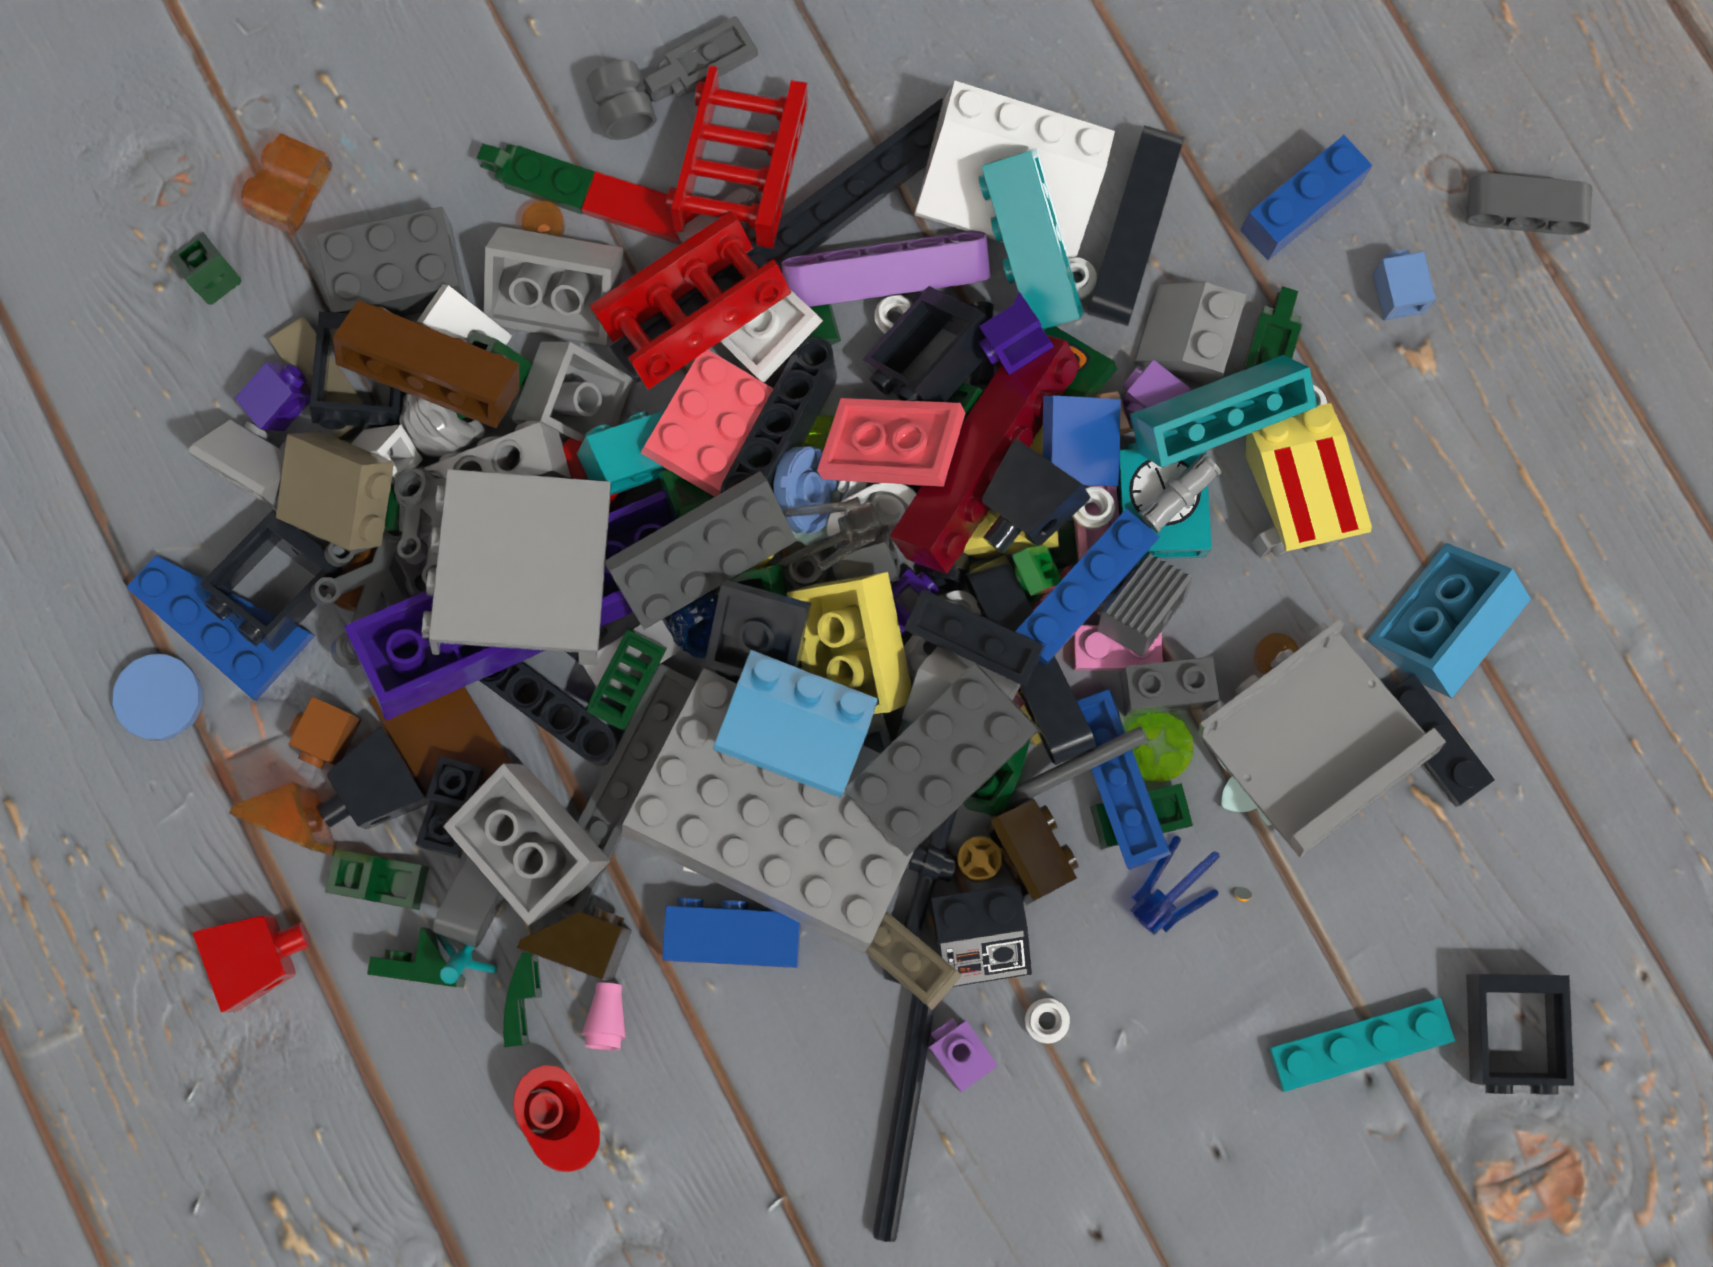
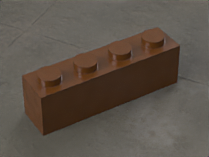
M358 300L333 336L336 365L494 428H497L519 392V363L510 360L502 354H494L471 345L464 339L453 338L433 330L421 322H413L392 314L380 306H372Z

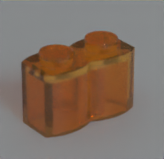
M280 133L274 142H269L265 146L261 155L262 168L254 178L250 177L245 182L241 192V199L243 200L242 206L249 216L294 236L307 218L313 200L323 188L330 174L332 163L325 152Z

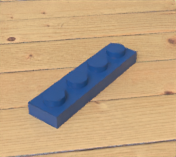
M1127 508L1015 631L1046 646L1039 660L1044 666L1050 662L1160 538L1159 535Z
M1109 689L1077 701L1093 734L1096 747L1126 733L1113 695ZM1133 750L1091 769L1126 867L1131 870L1171 855Z

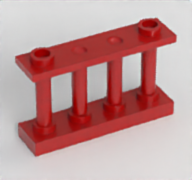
M709 65L705 82L699 81L697 84L695 106H698L677 187H670L668 192L666 212L672 213L674 231L683 232L688 212L720 218L729 211H732L740 222L749 223L750 228H755L757 246L773 248L808 109V83L791 80L787 96L781 95L779 99L719 89L718 68ZM716 106L776 116L777 121H781L779 130H772L770 134L711 124ZM706 141L767 151L768 156H772L769 167L763 166L761 170L703 160L702 156ZM697 176L756 186L759 192H763L760 203L754 202L752 206L699 197L692 194Z
M729 211L589 305L612 342L626 335L637 351L630 355L628 359L648 390L792 293L774 260H771L759 269L746 254L753 247L738 218L732 211ZM732 263L745 279L723 293L711 277ZM697 287L709 303L687 317L675 301ZM661 311L673 327L651 341L640 327V324Z

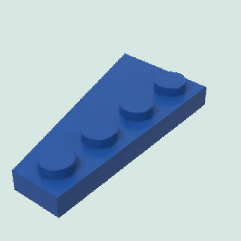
M155 556L126 588L250 698L257 701L315 637V635L297 626L274 651L262 643L254 646L238 632L237 628L239 625L229 617L224 621L220 620L206 608L204 602L207 599L200 586L204 579ZM232 593L227 595L266 626L276 617V615Z

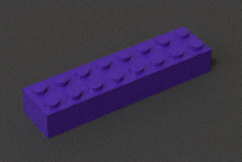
M664 490L609 513L605 560L676 520ZM606 565L600 627L633 613ZM427 591L344 626L349 644L385 721L546 650L440 643L439 655L432 654L429 639L422 638L424 611H432L434 597L427 595Z

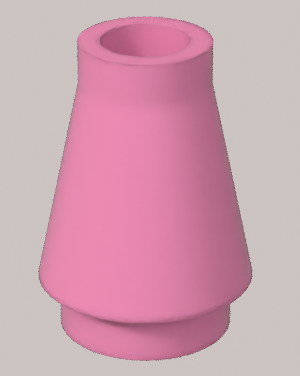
M596 983L595 994L581 1033L585 1037L586 1048L606 1051L621 1049V1040L626 1039L622 985Z

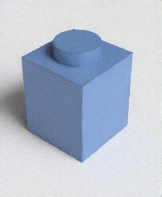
M1409 250L1391 252L1384 256V259H1382L1373 272L1384 321L1423 314L1436 300L1425 252L1410 254Z

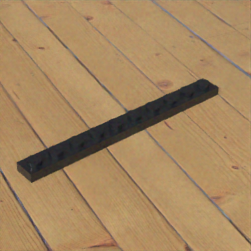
M939 99L780 219L773 248L757 246L756 237L752 239L750 243L753 249L746 253L759 269L771 260H774L782 272V261L791 257L809 255L926 167L943 99ZM732 263L711 277L723 293L745 279ZM697 287L675 301L687 317L709 303ZM661 311L640 324V327L651 341L673 327ZM626 335L613 343L610 348L638 383L641 381V378L628 359L637 350Z

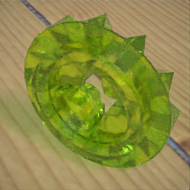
M1148 713L1134 721L1127 732L1142 726L1149 741H1154L1161 731L1165 730L1163 735L1165 736V744L1171 746V749L1177 750V752H1164L1155 765L1154 749L1147 747V744L1132 749L1142 777L1153 782H1165L1181 775L1187 769L1194 756L1193 736L1189 733L1184 721L1178 720L1169 713Z

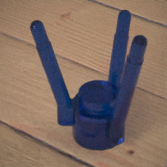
M1174 836L1168 845L1171 855L1158 860L1143 886L1131 897L1136 904L1129 911L1152 935L1155 936L1161 929L1167 933L1178 921L1218 897V890L1213 889L1172 913L1177 908L1173 902L1219 859L1220 854L1217 851H1213L1206 859L1200 862L1168 894L1165 895L1159 889L1151 894V890L1181 843V838Z

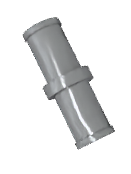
M1201 453L1198 459L1176 479L1171 477L1164 484L1166 489L1138 513L1140 518L1150 529L1159 533L1161 528L1184 507L1189 509L1195 503L1194 497L1215 477L1222 473L1220 468L1210 457L1207 458L1206 454Z

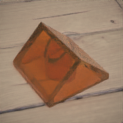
M291 782L232 806L229 814L310 850L333 856L334 849H337L330 827L325 823L317 810L316 805L321 803L317 790L296 782Z

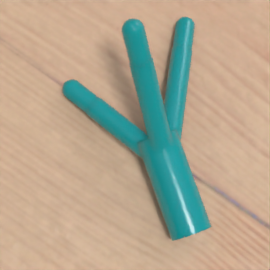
M437 934L438 940L451 958L440 972V977L445 983H455L465 969L493 974L498 971V967L494 964L472 960L471 953L474 950L473 947L465 944L463 949L457 950L448 937Z

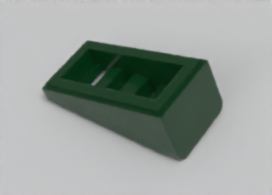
M628 628L585 710L619 729L625 730L646 692L667 647ZM629 646L652 657L650 663L647 664L626 653ZM621 662L643 673L641 680L619 669ZM612 679L634 689L633 695L631 696L610 685ZM605 695L627 707L623 711L602 699Z

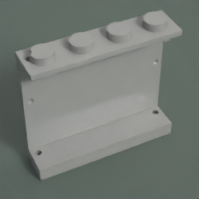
M447 469L446 486H438L436 494V511L443 512L441 527L434 526L432 531L431 552L438 554L437 569L429 568L427 576V595L434 596L432 611H424L422 622V638L429 639L432 654L439 655L440 643L579 652V664L597 665L605 571L604 561L606 559L610 508V482Z
M1341 619L1329 627L1322 623L1314 628L1304 638L1307 644L1295 653L1290 648L1282 652L1270 663L1271 671L1260 679L1256 674L1252 675L1236 688L1235 692L1238 695L1225 705L1221 700L1216 702L1200 716L1203 722L1200 723L1198 735L1299 858L1437 754L1446 743L1435 728L1427 734L1422 730L1341 636L1340 632L1344 625Z

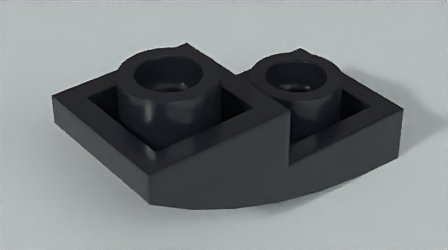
M439 757L426 796L429 804L415 843L418 848L461 859L463 849L443 826L480 788L483 774L482 767Z

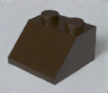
M1033 799L991 819L985 828L989 836L1001 850L1002 860L1015 884H1020L1022 897L1026 905L1077 879L1073 871L1079 868L1077 860L1067 844L1060 847L1052 832L1058 827L1046 805L1039 808L1036 800Z
M594 907L591 915L578 912L520 939L517 948L601 980L613 981L632 930L622 927L625 918Z

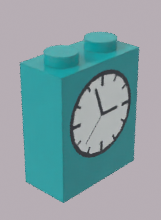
M1137 443L1125 446V450H1120L1119 486H1116L1119 516L1127 508L1144 523L1138 513L1166 489L1164 484L1171 477L1176 479L1198 459L1201 453L1161 468L1139 454ZM1208 485L1194 497L1195 503L1189 509L1184 507L1161 528L1159 533H1156L1160 538L1147 553L1151 552L1154 557H1159L1160 559L1205 558L1212 549Z

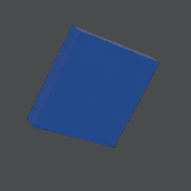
M1043 396L1042 456L1081 482L1083 486H1119L1121 399Z

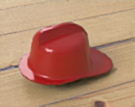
M543 1065L531 1069L520 1079L514 1091L513 1110L517 1127L525 1136L534 1154L545 1166L558 1172H573L584 1168L594 1159L600 1146V1128L594 1113L570 1073L558 1066Z

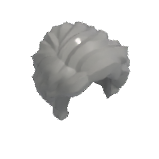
M408 393L402 397L400 424L417 451L421 454L436 458L447 453L463 452L466 448L476 443L477 439L483 438L485 429L479 421L469 417L461 419L454 411Z

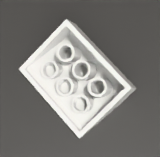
M954 80L943 100L914 215L968 232H984L987 234V238L996 240L991 225V217L996 216L991 199L987 201L984 199L979 185L978 176L984 174L981 166L1037 148L1068 259L1074 258L1078 254L1106 170L1115 131Z

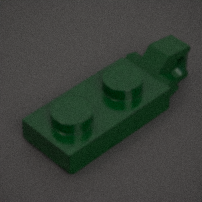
M482 143L477 156L480 167L495 172V180L502 183L505 189L578 214H583L582 206L595 171L519 145L516 147L515 145L507 144L504 151L501 148Z
M1282 286L1281 291L1276 295L1273 308L1264 305L1262 312L1257 318L1243 370L1282 355L1293 358L1302 324H1300L1301 316L1292 314L1299 291Z

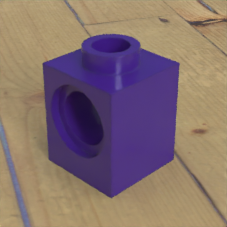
M266 362L234 399L259 429L285 431L310 403L311 389L306 384L307 378L304 373L294 365Z

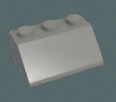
M499 226L485 247L484 314L500 327L607 346L609 336L589 305L621 285L623 248Z
M503 763L443 826L527 925H533L580 893L610 862V859L526 765Z

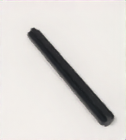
M913 993L873 1228V1237L884 1242H895L898 1235L934 1009L931 1010Z

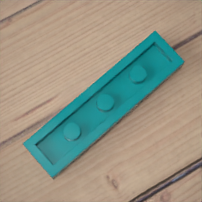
M1433 998L1268 1047V1052L1281 1092H1287L1455 1042L1442 999Z

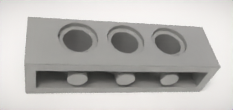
M540 421L524 422L515 428V432L502 437L492 436L484 438L477 443V447L468 451L447 453L440 457V462L428 467H415L416 469L429 471L434 475L435 479L446 478L447 469L477 472L482 470V472L571 479L559 432ZM520 454L519 464L516 468L512 469L514 459ZM400 505L398 526L399 530L403 532L405 508ZM425 511L423 513L420 538L429 536L431 531L432 519Z

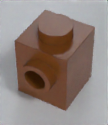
M311 697L304 713L299 712L290 726L289 735L292 738L288 745L301 750L298 759L322 769L325 762L336 765L343 759L361 719L317 698Z

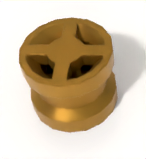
M983 836L972 837L965 841L957 854V868L962 876L973 882H985L991 879L998 872L1002 863V854L998 845L990 838Z

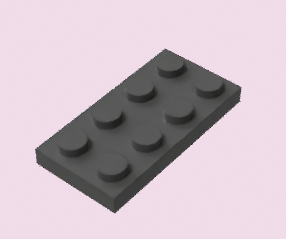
M759 471L605 560L604 563L645 630L719 587L724 580H731L797 540L767 479Z
M974 663L845 788V791L905 856H908L1040 729L977 663Z

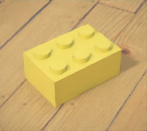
M888 572L819 583L787 592V597L811 603L804 634L806 640L801 657L802 669L804 671L877 698L878 701L873 714L891 712L907 704L912 686Z

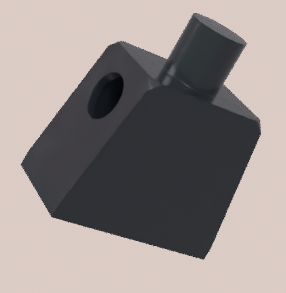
M1015 438L982 497L984 506L997 518L983 536V539L1003 554L1019 534L1034 545L1040 546L1081 509L1091 497L1081 482Z
M380 727L329 770L327 777L337 793L319 803L316 807L322 819L330 828L351 816L358 827L370 829L429 804V801L426 799L425 791L388 730Z

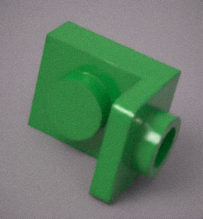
M1047 546L1025 548L1012 555L1014 561L1010 564L1029 602L1050 593L1062 580Z

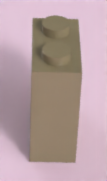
M321 431L287 434L276 518L349 551L381 546L394 462Z

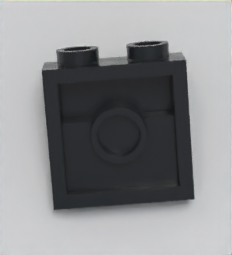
M724 580L720 587L704 667L716 670L717 674L725 678H740L749 653L752 650L799 668L806 640L804 634L811 603Z

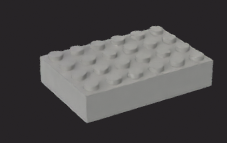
M703 668L623 822L622 837L864 954L877 932L913 852L905 856L845 790L842 797L839 798L713 750L737 684ZM862 745L846 787L880 753Z

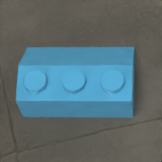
M1445 543L1367 640L1374 648L1409 676L1415 674L1422 685L1453 698L1530 602L1531 598L1512 568Z
M751 650L713 750L841 798L866 737L878 699Z

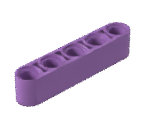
M979 231L802 255L785 259L781 263L782 274L790 290L809 307L926 290L929 286L936 289L982 282L991 277L987 234Z

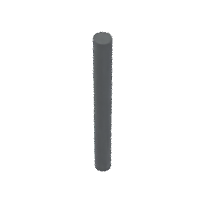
M1142 726L1132 729L1017 785L1005 810L1149 742L1145 730Z

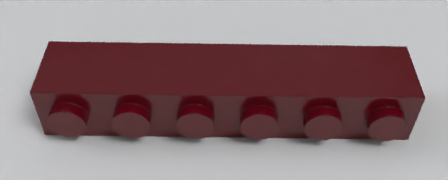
M1047 335L1054 347L1010 375L1001 364L961 426L944 486L922 485L890 534V538L907 560L948 574L955 561L963 554L967 542L978 525L987 516L988 509L982 503V497L1012 442L1017 438L1028 447H1031L1035 436L1043 426V396H1062L1068 385L1076 377L1080 365L1066 340Z

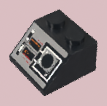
M1020 884L930 899L938 955L962 975L953 987L1032 974L1028 927Z

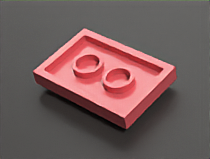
M707 350L696 357L642 449L641 454L716 497L721 493L722 482L772 393L773 388L712 351Z
M840 398L817 471L823 480L944 486L965 411L961 403Z

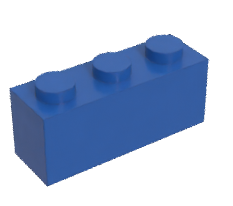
M1343 135L1251 210L1240 231L1269 261L1359 187L1373 165Z
M677 898V906H666L662 960L798 968L801 923L768 907H766L765 911L748 910V902L723 900L721 902V909L703 908V899Z

